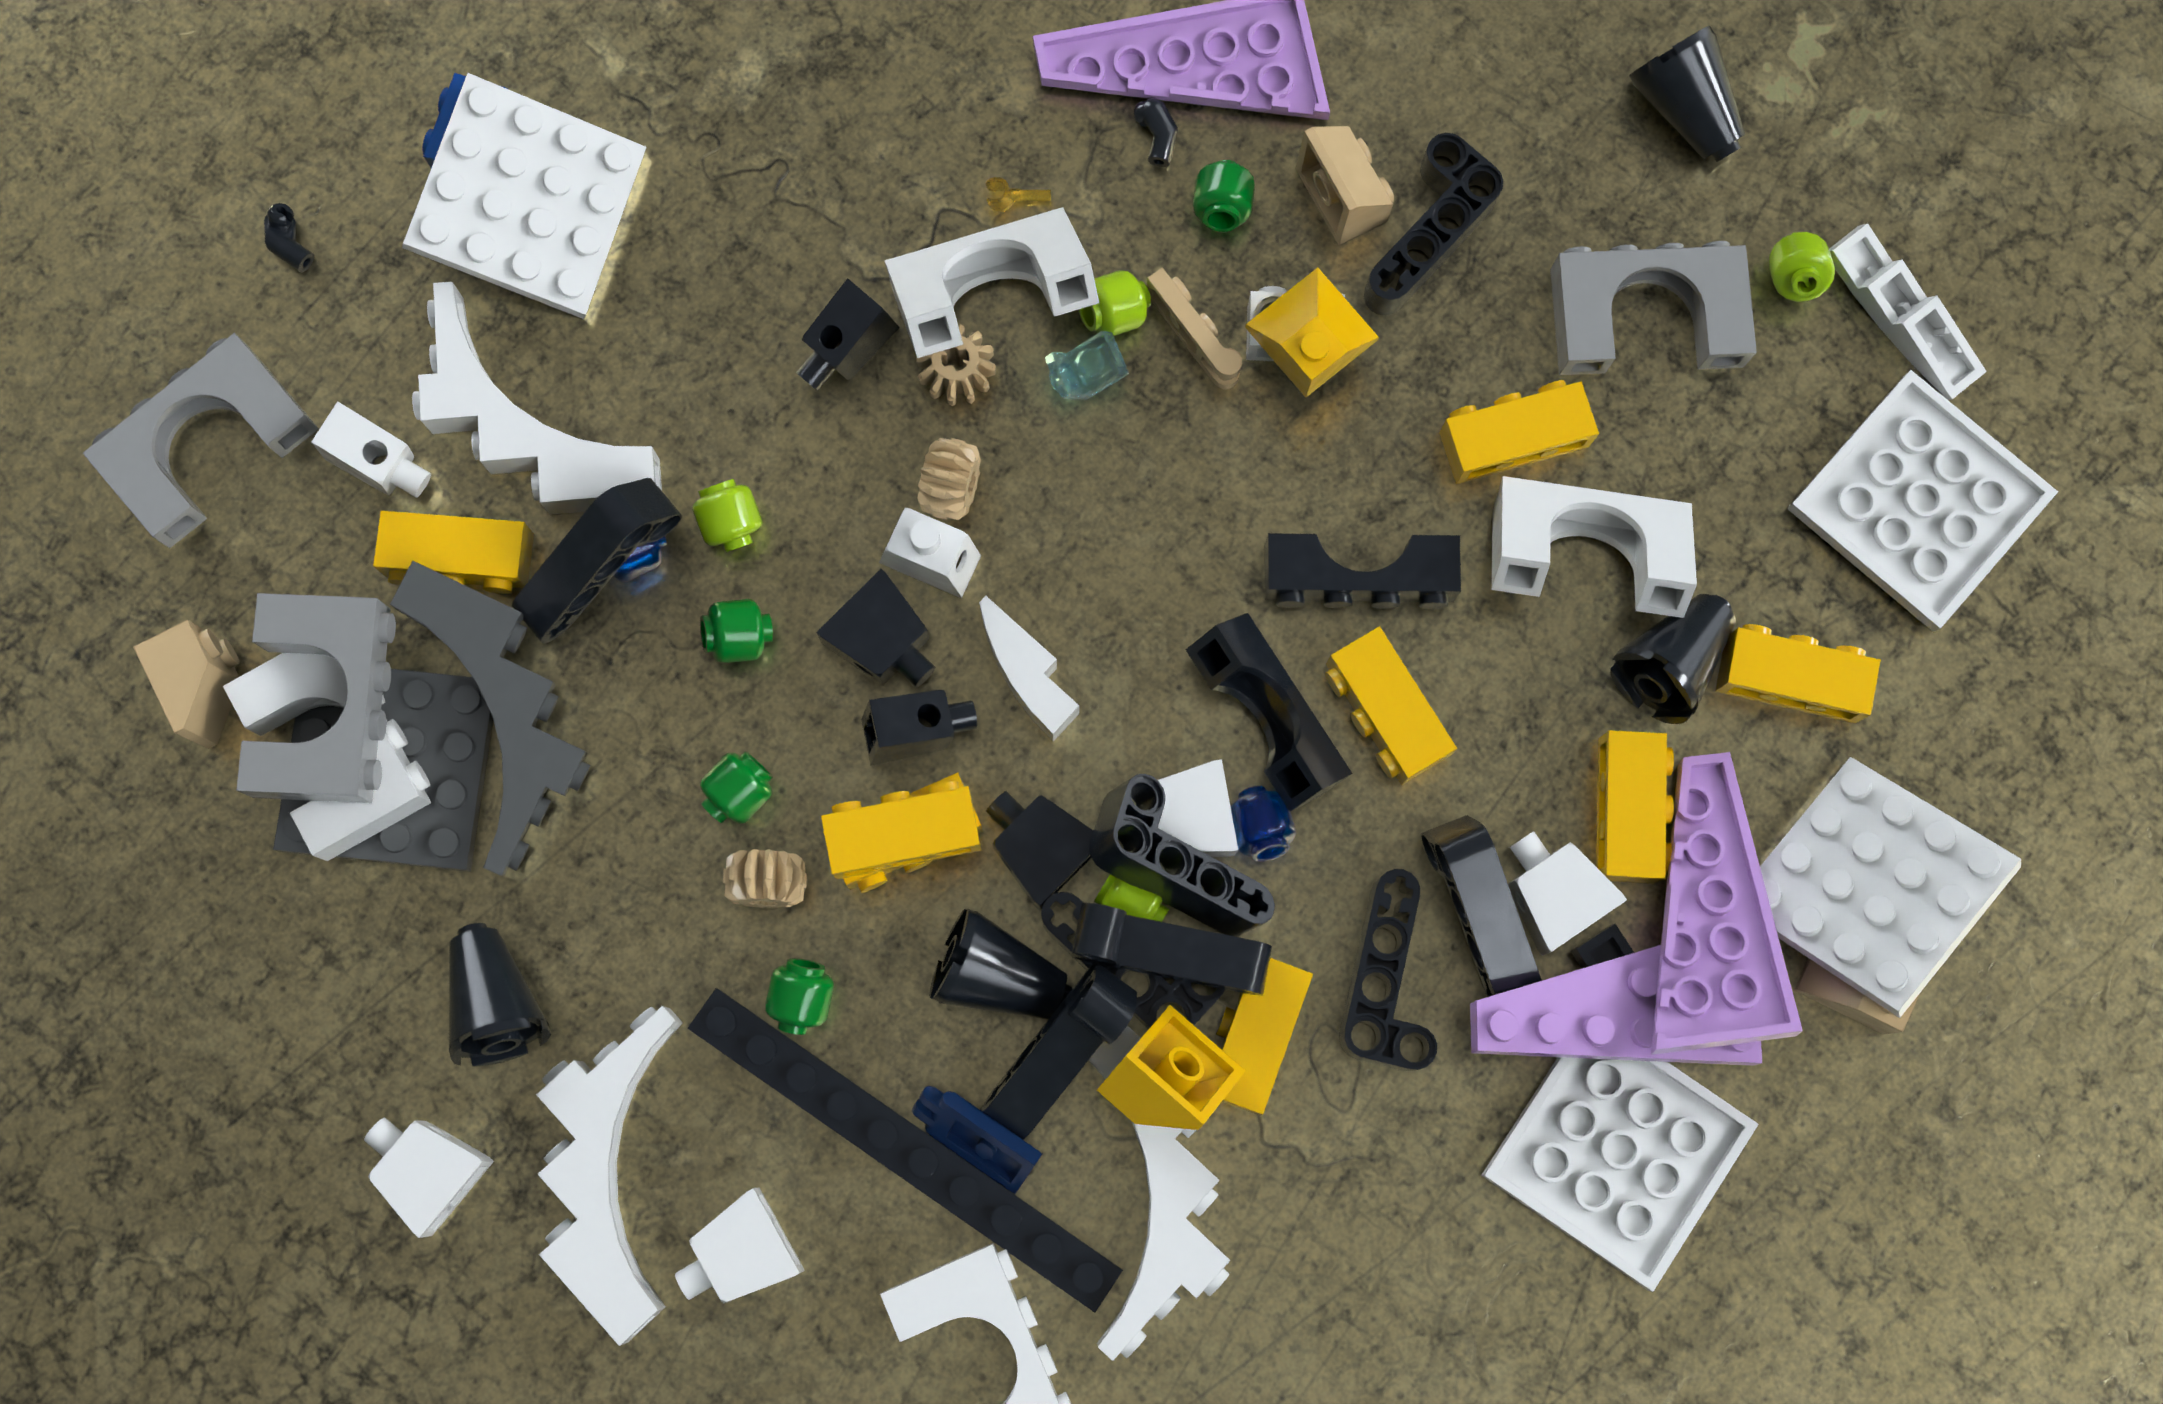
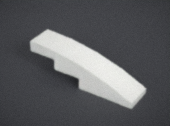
M1868 223L1857 226L1829 248L1835 270L1852 294L1907 360L1947 400L1955 398L1987 372L1939 297H1927L1903 259L1891 260Z

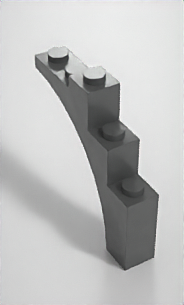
M412 560L390 605L397 611L428 628L456 654L476 681L492 714L502 753L503 797L497 832L483 868L500 876H505L508 868L517 871L528 850L529 844L523 842L522 839L530 823L539 827L549 808L551 800L544 797L547 789H551L563 796H566L569 788L578 791L591 765L583 762L587 754L586 751L535 728L538 719L544 722L548 721L559 696L552 693L555 687L553 681L504 659L507 650L515 654L525 636L527 627L521 625L524 618L523 614Z

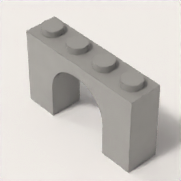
M1713 241L1704 244L1702 247L1684 248V245L1681 243H1666L1656 247V249L1638 250L1635 245H1620L1611 248L1609 251L1591 252L1589 247L1580 246L1569 248L1563 253H1559L1550 269L1559 375L1605 374L1616 359L1612 323L1613 297L1626 287L1642 283L1665 287L1678 295L1686 304L1693 320L1698 370L1744 368L1757 353L1746 245L1730 246V243L1727 241Z
M235 333L228 338L220 339L213 343L202 359L192 367L175 373L170 378L168 386L154 397L137 403L131 410L130 416L115 428L106 429L98 434L93 440L92 446L83 452L84 456L150 535L168 548L174 546L207 519L177 483L169 464L171 442L178 429L188 419L201 412L214 409H224L239 413L266 445L281 458L285 457L319 429L251 348Z
M257 593L252 642L267 652L321 654L335 658L346 677L348 688L347 700L338 721L327 732L315 739L300 743L242 741L236 791L252 798L372 803L373 790L379 789L382 779L381 763L376 758L378 740L382 741L384 739L387 725L386 714L384 711H381L383 691L387 692L391 683V667L389 662H386L387 643L393 642L396 632L394 614L390 613L391 609L378 598Z

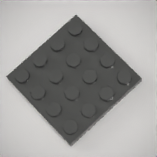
M391 669V683L387 692L383 691L385 703L381 705V710L385 712L387 721L394 719L403 731L408 744L402 747L409 762L417 761L430 782V787L424 790L431 803L334 858L471 872L494 722L492 714L473 677ZM322 706L310 709L295 717L291 743L306 742L323 735L338 721L344 708ZM281 799L273 850L312 855L290 815V812L311 800Z

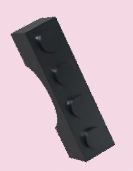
M1268 533L1264 545L1265 600H1276V605L1279 607H1301L1305 605V601H1324L1325 607L1346 608L1352 606L1353 601H1371L1372 607L1382 609L1399 607L1400 602H1419L1420 608L1440 609L1447 607L1448 602H1454L1461 592L1460 535H1412L1405 546L1403 554L1394 563L1383 569L1369 572L1351 570L1336 563L1323 549L1317 534Z
M1249 613L1215 625L1186 649V652L1211 690L1224 692L1235 697L1259 721L1269 747V759L1264 773L1289 812L1322 796L1353 774Z

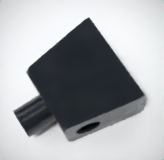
M847 278L803 335L802 341L814 352L796 373L817 391L835 370L844 378L850 380L900 327L878 303Z
M882 569L816 632L821 643L826 648L882 685L899 671L917 688L931 676L936 668L919 652L930 638L927 628L887 573Z
M945 690L869 700L861 718L870 765L945 750L952 742L954 733L977 729V715L973 701L948 704ZM918 719L928 721L932 727L923 726Z
M1004 791L986 810L1004 829L992 843L994 850L1039 911L1042 909L1047 898L1058 893L1092 859L1089 848L1094 830L1042 795H1039L1024 809L1007 791Z

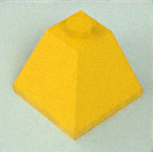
M1318 267L1245 325L1248 332L1305 397H1308L1379 339L1378 335Z
M1169 1005L1104 1080L1097 1091L1134 1124L1199 1130L1246 1070L1175 1008Z

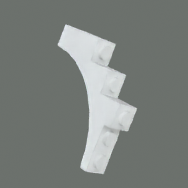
M453 282L433 283L434 300H428L427 314L431 328H435L436 344L430 345L429 348L430 364L434 374L418 375L419 391H414L412 395L413 411L416 419L420 420L432 434L478 430L472 432L473 455L476 460H480L490 474L538 470V472H532L531 474L532 494L534 500H540V503L550 515L585 512L601 494L610 488L645 478H651L662 491L660 459L652 446H612L578 439L542 424L514 405L493 384L480 363L469 334L463 296Z
M661 1006L657 1011L650 1007L640 1014L630 1025L634 1032L620 1045L616 1041L611 1042L594 1057L593 1062L596 1064V1067L593 1070L583 1061L573 1060L568 1064L564 1060L557 1064L543 1077L542 1081L546 1086L536 1094L575 1138L572 1143L564 1139L544 1157V1161L548 1165L538 1175L577 1218L574 1223L567 1218L556 1226L545 1238L550 1245L539 1255L619 1346L628 1343L666 1307L643 1276L627 1241L618 1203L617 1157L622 1126L636 1086L657 1051L683 1024L670 1008Z
M1127 1026L1112 1044L1109 1045L1103 1041L1089 1061L1106 1079L1141 1038ZM1132 1122L1145 1161L1149 1190L1148 1231L1138 1275L1121 1311L1097 1342L1098 1348L1112 1361L1120 1353L1127 1359L1147 1337L1141 1329L1154 1315L1162 1320L1181 1299L1175 1292L1181 1284L1196 1299L1203 1291L1210 1297L1229 1276L1224 1267L1230 1262V1259L1186 1219L1192 1211L1198 1217L1202 1215L1219 1195L1212 1188L1220 1180L1175 1139L1181 1132L1189 1138L1196 1130L1140 1125Z

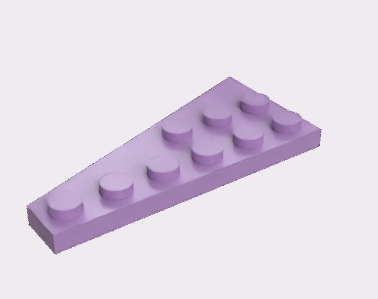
M1225 0L1033 36V47L1042 86L1329 120L1330 109L1304 0Z
M1730 752L1683 757L1678 764L1671 835L1672 854L1668 867L1651 1055L1795 1037L1803 1030Z
M1661 945L1470 1003L1471 1053L1751 1066L1762 1063L1761 1041L1651 1055Z

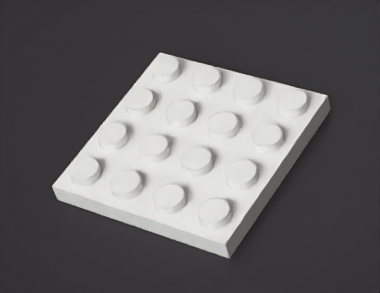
M467 73L402 248L584 319L646 146Z
M1910 370L1787 509L1931 631L1936 632L1942 628L2058 491L1915 372Z
M1850 757L1760 866L1778 938L1900 1018L2021 868V858Z
M1557 1057L1481 1176L1646 1290L1653 1292L1759 1124L1668 1062Z

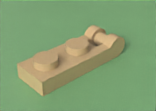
M1163 267L1147 277V287L1152 303L1211 381L1221 389L1234 387L1239 380L1242 368L1240 353L1235 349L1224 348L1216 338L1219 336L1216 326L1205 313L1199 315L1189 303L1191 300L1190 293L1178 277L1175 276L1171 279Z

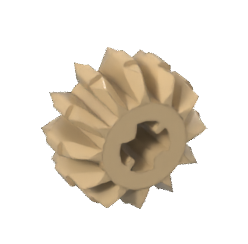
M961 324L958 327L963 345L920 358L916 356L917 366L923 369L918 374L920 384L931 385L929 392L933 399H937L947 392V402L951 406L956 404L957 395L963 394L965 400L972 404L975 401L973 388L980 392H987L990 387L986 377L996 374V365L989 361L994 356L993 347L991 345H981L983 338L982 333L978 330L966 338L965 327ZM956 359L964 368L956 371L952 365H949V362Z
M939 438L930 445L929 452L925 455L924 465L921 469V478L918 484L919 493L917 499L922 512L933 514V517L948 520V518L959 520L969 512L970 504L974 500L975 490L978 488L977 482L980 475L979 466L981 458L977 446L967 444L966 441L951 438V440Z
M770 849L739 850L726 858V869H723L722 883L725 885L724 896L733 904H741L745 907H771L777 909L778 907L797 905L803 901L804 889L807 888L805 862L797 854L787 853L786 851H772Z

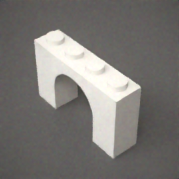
M1063 207L885 260L894 296L917 358L963 345L953 307L958 299L967 291L989 281L1013 278L1027 280L1036 284L1042 290L1054 317L1099 303L1091 262Z
M1502 476L1493 507L1491 590L1540 597L1550 566V543L1563 537L1585 536L1610 544L1628 559L1634 572L1636 611L1684 618L1697 586L1692 503Z
M282 653L223 686L244 728L259 736L272 731L313 708L322 706L345 708L348 690L344 671L335 658L321 654ZM382 695V704H384V703H385V699H384V696ZM394 719L387 721L385 737L382 741L378 740L376 760H379L381 763L382 779L379 789L373 790L372 803L311 800L290 812L312 856L329 861L431 803L424 790L430 787V782L417 761L409 762L402 747L408 744L407 739Z
M994 1243L880 1294L899 1342L949 1320L962 1317L982 1319L1000 1329L1006 1335L1015 1351L1018 1367L1017 1379L1013 1390L1002 1404H1071L1067 1392L1057 1395L1050 1376L1058 1373L1047 1345L1044 1344L1037 1347L1030 1328L1038 1325L1027 1297L1025 1296L1017 1300L1010 1281L1017 1278L1018 1275L1007 1249L997 1252Z

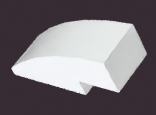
M985 596L979 602L987 640L998 668L1013 695L1030 718L1054 742L1079 715V705L1049 679V676L1057 669V659L993 601Z

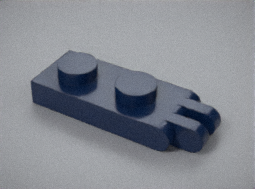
M927 1086L923 1089L919 1099L912 1108L914 1116L925 1123V1130L930 1136L1013 1194L1017 1193L1043 1154L955 1092L948 1091L943 1093L933 1086Z

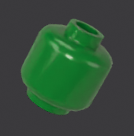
M1221 160L1206 165L1199 171L1195 180L1193 196L1194 214L1206 227L1214 231L1228 232L1248 221L1253 211L1254 177L1248 169L1231 160Z
M752 599L713 603L709 607L707 615L700 617L702 647L704 652L711 653L718 663L759 659L762 656L764 644L773 640L770 614H761L759 606Z
M745 751L741 756L736 753H727L701 779L700 787L707 797L701 805L720 823H723L727 818L739 824L746 823L771 798L772 788L768 782L773 776L748 752Z
M790 958L787 959L786 965L779 966L773 970L765 1002V1011L767 1015L779 1022V1030L790 1034L804 1035L807 1033L808 1028L817 1027L826 1022L834 982L825 973V966L811 960Z

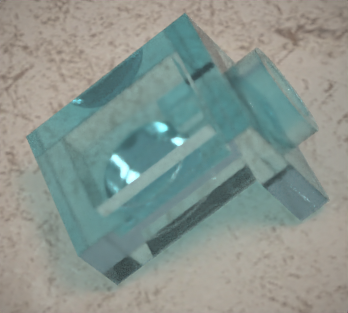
M1108 331L1099 332L1067 353L1052 352L1045 357L1050 370V382L1064 399L1088 400L1129 374L1114 335Z

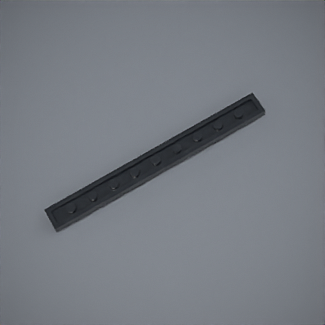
M715 988L687 1028L1004 1250L1007 1249L1008 1253L1094 1313L1122 1273V1268L720 989Z

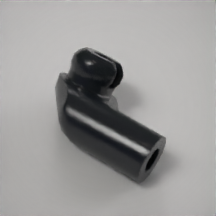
M1154 98L1140 101L1134 109L1135 121L1139 122L1142 127L1148 126L1153 134L1148 162L1158 167H1168L1171 162L1178 127L1163 102Z
M282 203L271 205L264 219V236L267 249L299 272L306 271L314 261V254L296 242V222L293 210L288 205Z

